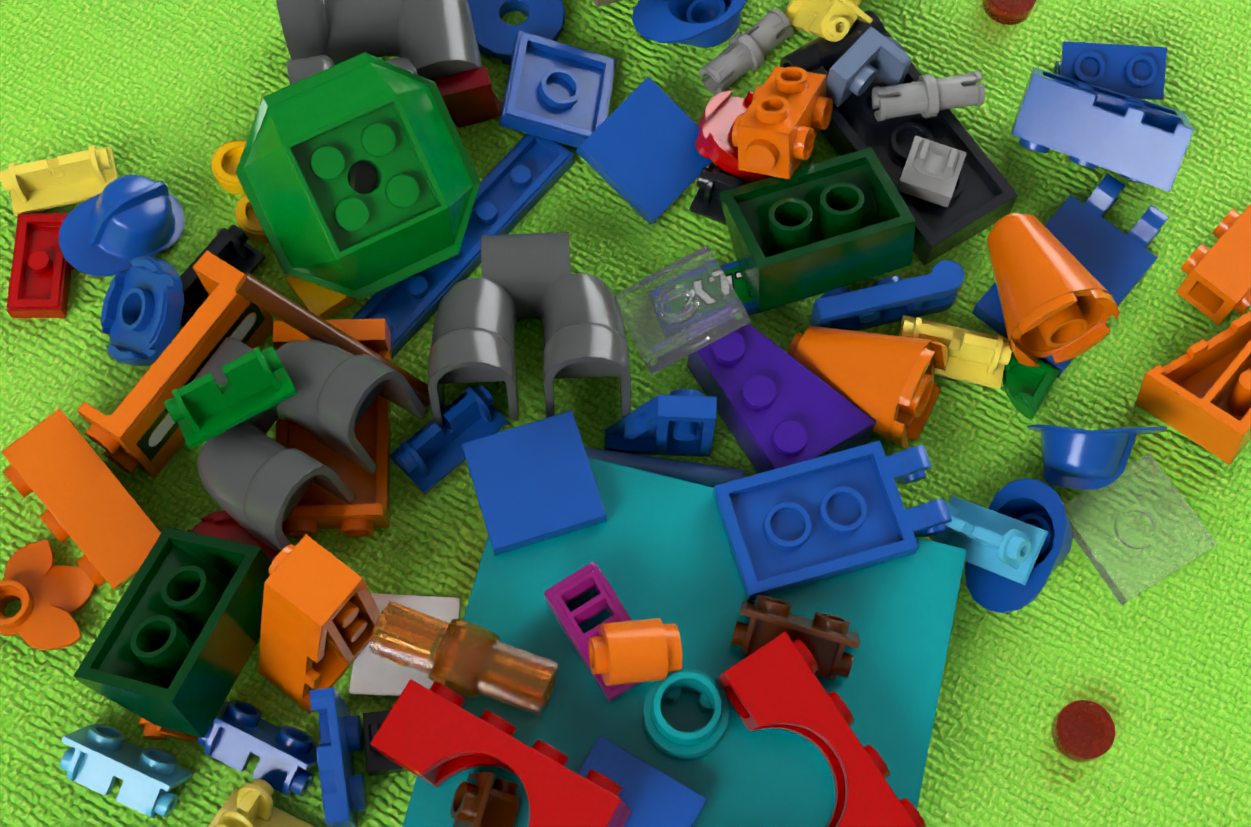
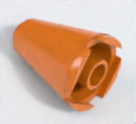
M1011 213L1000 218L995 223L993 230L988 235L987 244L1010 349L1018 362L1029 367H1040L1037 358L1052 355L1055 363L1058 364L1088 351L1103 340L1110 332L1106 322L1111 315L1118 319L1120 313L1113 296L1034 215Z
M810 326L804 334L798 332L792 339L787 352L875 420L876 424L873 429L875 433L903 449L909 448L907 438L916 441L928 421L941 388L934 385L935 368L945 371L948 361V348L945 344L935 340L820 326Z

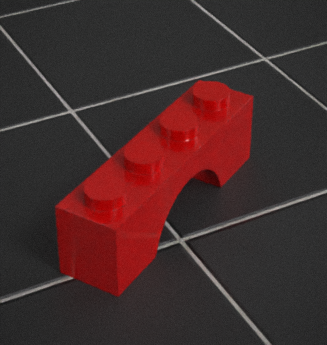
M785 631L715 679L749 732L769 728L788 730L809 740L822 753L832 771L835 784V804L826 827H926L923 818L914 805L906 798H902L899 801L885 780L890 776V772L880 754L869 744L863 747L850 728V725L854 723V718L845 702L833 691L827 694L814 674L819 670L817 662L802 641L797 639L792 642Z
M410 679L370 743L387 759L436 788L457 773L475 767H495L515 774L522 781L529 800L530 818L528 827H624L632 813L625 802L619 798L623 790L620 785L592 769L589 770L585 778L568 769L565 765L569 758L542 740L537 739L531 748L515 739L513 735L517 728L491 711L485 710L482 716L478 718L462 708L466 700L461 695L437 681H434L430 689H427Z

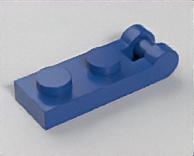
M942 260L933 267L930 274L903 279L901 276H890L877 281L872 287L855 291L845 287L830 290L819 299H815L809 321L810 325L860 331L899 322L902 320L903 315L916 318L943 312L953 305L957 291L964 280V271L958 263L951 260Z

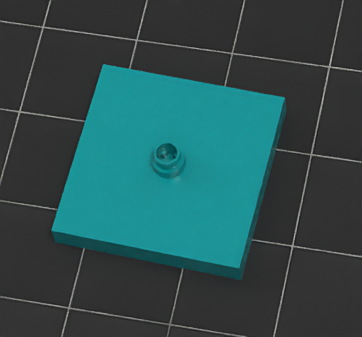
M588 457L607 515V522L496 556L488 535L444 683L445 686L466 700L462 706L464 710L478 718L482 716L485 710L493 712L515 726L517 730L513 737L531 748L537 739L548 743L569 758L565 767L575 773H578L600 735L707 798V802L692 827L827 826L835 804V784L832 771L822 753L809 740L788 730L769 728L749 732L726 697V694L715 680L723 672L749 656L741 654L742 647L732 645L731 640L737 621L749 624L750 617L739 614L742 601L747 600L713 496V487ZM915 537L919 548L914 555L768 596L791 604L790 613L813 620L815 612H823L851 622L849 630L858 633L860 644L859 648L845 645L844 652L854 655L849 677L845 678L837 675L833 681L819 675L815 676L827 694L833 691L845 702L854 718V723L850 725V728L864 747L869 744L880 754L890 772V776L885 780L899 801L902 798H906L917 809L967 549ZM591 562H596L632 621L660 618L663 624L675 623L680 633L682 645V668L680 672L668 673L666 680L642 682L610 703L547 606L544 592ZM592 589L569 603L567 607L571 612L597 595ZM605 609L579 625L584 634L611 616ZM475 767L452 776L437 788L417 776L402 827H453L455 819L451 818L450 814L452 800L458 786L463 781H467L469 773H494L495 776L491 788H493L495 778L519 785L516 796L521 798V803L513 827L529 826V800L520 778L500 768Z

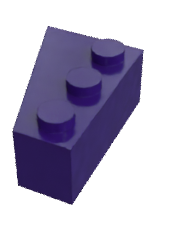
M735 315L690 340L687 360L688 369L706 396L717 397L718 414L758 474L868 443L876 424L875 420L740 316Z

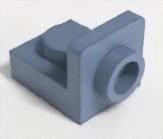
M870 27L830 68L826 81V97L832 98L833 103L839 107L852 93L857 96L863 94L875 77L887 86L902 84L912 59L896 40L891 37H884L873 27Z

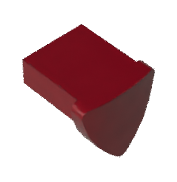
M486 66L435 79L449 114L458 128L481 123L500 116L502 106L492 90Z

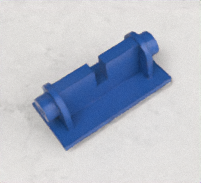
M1063 41L1061 61H1056L1054 73L1139 99L1163 100L1167 47Z
M481 384L476 388L473 385L470 388L468 387L461 396L445 408V414H443L445 426L440 428L432 419L411 438L403 441L400 447L389 455L390 459L424 494L429 492L466 460L462 443L498 433L509 423L492 405L494 398Z
M238 700L224 702L204 739L200 737L197 739V743L205 747L204 753L240 772L246 770L252 754H255L260 759L252 778L265 780L273 789L286 796H290L293 792L303 796L313 778V774L305 770L318 763L316 746L313 745L314 739L300 729L290 726L279 728L261 719L262 712L251 704Z

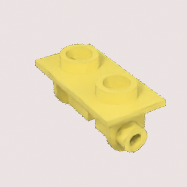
M791 0L785 10V15L791 22L790 27L809 34L812 33L831 42L843 39L856 20L869 24L873 21L871 17L858 8L862 0Z
M90 145L89 150L57 156V158L49 160L43 159L20 165L12 162L9 163L7 169L0 171L2 186L6 192L10 191L13 214L15 216L87 201L102 193L107 184L118 178L113 148L109 146L98 149L96 145Z
M902 316L898 336L935 340L945 344L948 348L946 370L935 368L934 375L995 389L1001 388L1004 367L1009 364L1012 354L1008 338L923 320L920 317Z

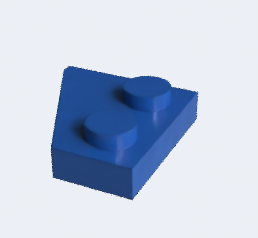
M679 389L672 391L670 395H657L605 429L604 450L641 455L710 457L716 424L717 397L704 396L702 392L693 389Z
M334 687L309 690L311 711L316 710L319 713L321 744H317L316 753L321 779L325 823L329 827H358L357 812L366 811L367 809L364 775H355L353 752L362 751L363 749L360 716H351L350 709Z

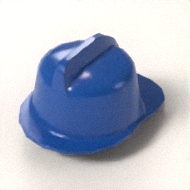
M640 0L634 8L632 21L636 31L648 40L659 43L679 42L699 48L715 47L726 42L735 34L741 22V10L747 0Z
M132 174L118 177L107 184L102 193L83 202L66 216L59 229V247L65 260L77 271L94 277H112L117 275L119 271H128L133 266L128 262L135 257H153L175 244L185 228L184 212L179 201L169 193L168 187L163 181L156 182L148 177Z
M1050 425L1027 426L1029 430L1041 433L1043 477L1045 482L1053 486L1080 490H1096L1113 483L1124 472L1136 435L1167 431V427L1084 430Z
M1026 478L1008 483L996 493L988 509L1046 530L1048 534L1026 585L966 562V586L972 598L986 610L999 613L1012 612L1022 609L1035 600L1045 586L1051 571L1064 562L1071 550L1073 534L1070 521L1066 516L1064 503L1057 492L1044 482Z

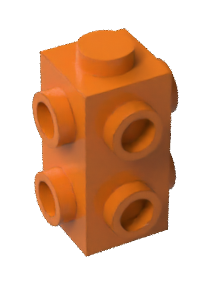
M776 66L764 85H759L756 88L752 103L744 115L739 114L735 120L732 130V144L738 147L739 170L790 180L801 160L809 159L814 139L820 129L826 130L830 123L833 101L832 98L826 97V75L807 72L799 67L784 68Z
M1251 204L1242 214L1233 208L1212 232L1219 239L1213 247L1208 249L1201 244L1180 268L1188 276L1176 293L1218 325L1222 323L1232 310H1235L1242 316L1251 306Z

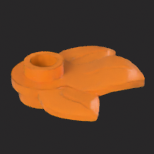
M47 540L37 541L20 548L9 558L3 580L0 581V635H20L30 647L38 650H59L72 646L82 638L81 630L72 614L79 612L87 604L95 591L96 585L81 567L68 565L54 566L53 550ZM14 600H21L20 611L12 617H5L4 610L7 604Z

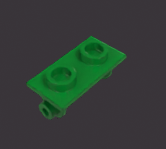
M257 346L253 351L222 366L221 368L228 381L219 386L211 373H208L179 389L172 390L174 397L164 401V405L175 423L178 422L189 449L221 435L228 429L298 394L280 357L272 346L263 351Z

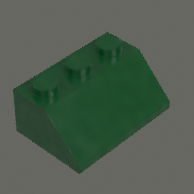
M872 147L796 169L790 180L772 176L720 192V202L740 274L759 312L912 265L916 220Z
M165 526L75 672L74 677L80 683L154 725L204 739L260 639L264 582L270 576L268 571L272 563L263 549L258 546Z

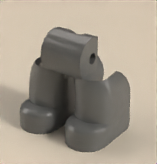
M276 0L283 34L291 60L287 61L290 85L364 52L375 57H399L385 61L435 83V79L482 67L471 10L467 0Z
M569 232L482 235V278L465 279L455 283L440 301L436 314L432 345L428 358V391L434 422L440 428L445 426L443 416L445 414V384L505 381L510 421H519L515 347L518 322L522 319H538L544 332L543 370L546 418L555 416L554 379L619 376L621 418L630 414L631 377L629 350L624 319L617 298L607 284L598 277L589 274H571Z
M226 337L194 380L211 373L218 386L227 382L228 379L221 367L253 351V349L234 338ZM314 339L295 340L285 343L277 349L276 353L280 357L298 394L228 429L221 435L207 440L201 449L197 470L206 492L245 531L278 553L287 545L292 544L285 537L282 531V524L313 482L348 504H351L356 497L334 470L298 449H287L267 436L268 430L275 421L282 419L295 423L311 432L322 444L341 454L368 473L373 474L378 466L356 439L354 427L378 395L418 418H423L427 412L406 378L398 371L370 355H353L337 346Z

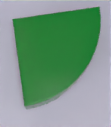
M1012 352L1009 364L1004 367L1003 386L1014 407L1032 421L1060 370L1038 358L1037 361L1040 367L1026 366L1019 363Z

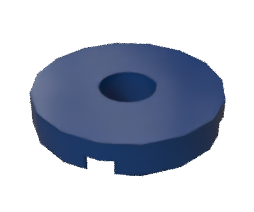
M467 0L471 10L479 53L489 59L490 56L502 59L503 64L510 65L514 41L519 30L558 42V37L564 29L565 11L562 0ZM511 11H520L528 16L525 22L518 25H509L502 20V17Z
M141 256L129 261L128 263H131L133 266L127 272L119 271L111 281L104 298L101 326L103 333L110 334L111 345H106L113 358L120 363L134 366H149L157 360L176 337L182 320L184 294L183 284L175 267L165 260Z

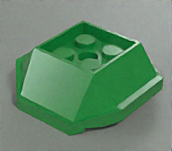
M366 52L264 96L261 99L235 171L283 272L358 300H362L458 255L481 183L436 83ZM358 161L369 163L375 169L377 175L376 184L373 189L364 194L356 192L348 181L349 169Z

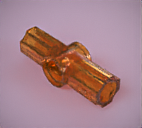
M391 601L381 611L377 619L369 647L373 654L379 655L381 658H387L402 666L428 674V678L433 682L437 681L456 693L469 697H478L480 693L541 716L549 702L559 671L558 663L502 643L499 636L481 626L459 619H452L448 623Z

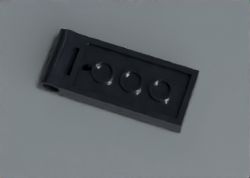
M868 10L864 13L873 19L871 24L856 20L847 35L837 42H831L818 37L781 58L780 67H799L807 72L826 75L827 81L830 68L870 27H873L884 37L891 36L886 31L880 18L874 12ZM912 62L902 84L917 82L919 76L922 75ZM875 77L871 85L860 96L852 93L839 107L833 103L830 123L826 130L820 129L840 156L872 147L897 189L915 135L967 152L948 207L899 192L916 220L913 251L921 262L926 265L995 224L1000 218L1010 214L1018 194L950 109L940 110L936 117L924 118L922 114H915L877 121L874 113L879 108L873 109L872 89L876 86L885 87L887 85Z

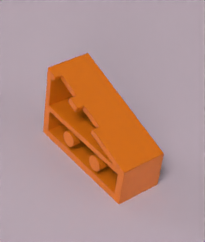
M1251 311L1232 321L1228 329L1207 341L1202 339L1188 348L1187 353L1162 367L1159 364L1147 371L1135 403L1229 465L1251 440Z
M59 408L1 451L11 463L2 472L24 498L32 492L38 496L48 509L39 517L61 543L71 537L85 555L76 562L98 588L105 582H108L113 589L118 590L135 577L161 535V532Z
M305 534L296 546L290 544L283 548L269 567L268 572L270 576L264 582L258 673L311 714L309 690L332 688L351 666L356 657L385 625V622L364 579Z

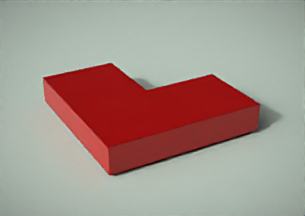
M69 213L18 214L6 311L12 318H66L71 270L75 268L65 260L59 247V229Z

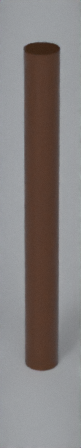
M248 272L239 281L235 292L311 339L337 346L353 355L367 354L379 360L406 378L425 408L430 405L427 383Z

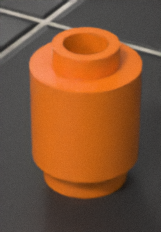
M660 618L601 623L598 636L589 638L588 653L592 674H602L606 686L666 680L668 673L681 671L682 645L680 633L675 623L663 624Z

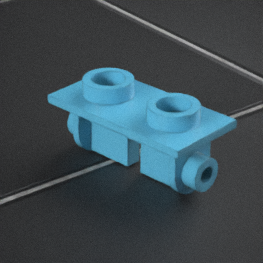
M952 495L949 502L946 503L952 521L946 523V530L935 534L932 541L967 549L965 562L1026 585L1048 531Z
M92 724L63 736L61 742L71 747L63 755L60 768L67 771V778L106 796L111 793L115 780L118 777L124 781L116 801L150 818H155L158 814L167 818L174 810L178 800V796L171 793V789L191 779L194 772L177 765V759L172 754L156 748L142 749L124 740L125 735L120 730L108 725Z

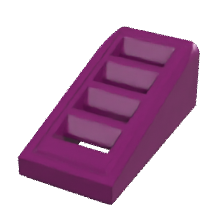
M596 562L589 563L544 592L547 606L609 703L640 684L630 683L606 686L602 674H592L588 642L590 637L598 636L600 624L584 634L579 625L605 609L611 617L602 623L632 621ZM592 589L597 595L596 597L570 612L567 607L569 603Z

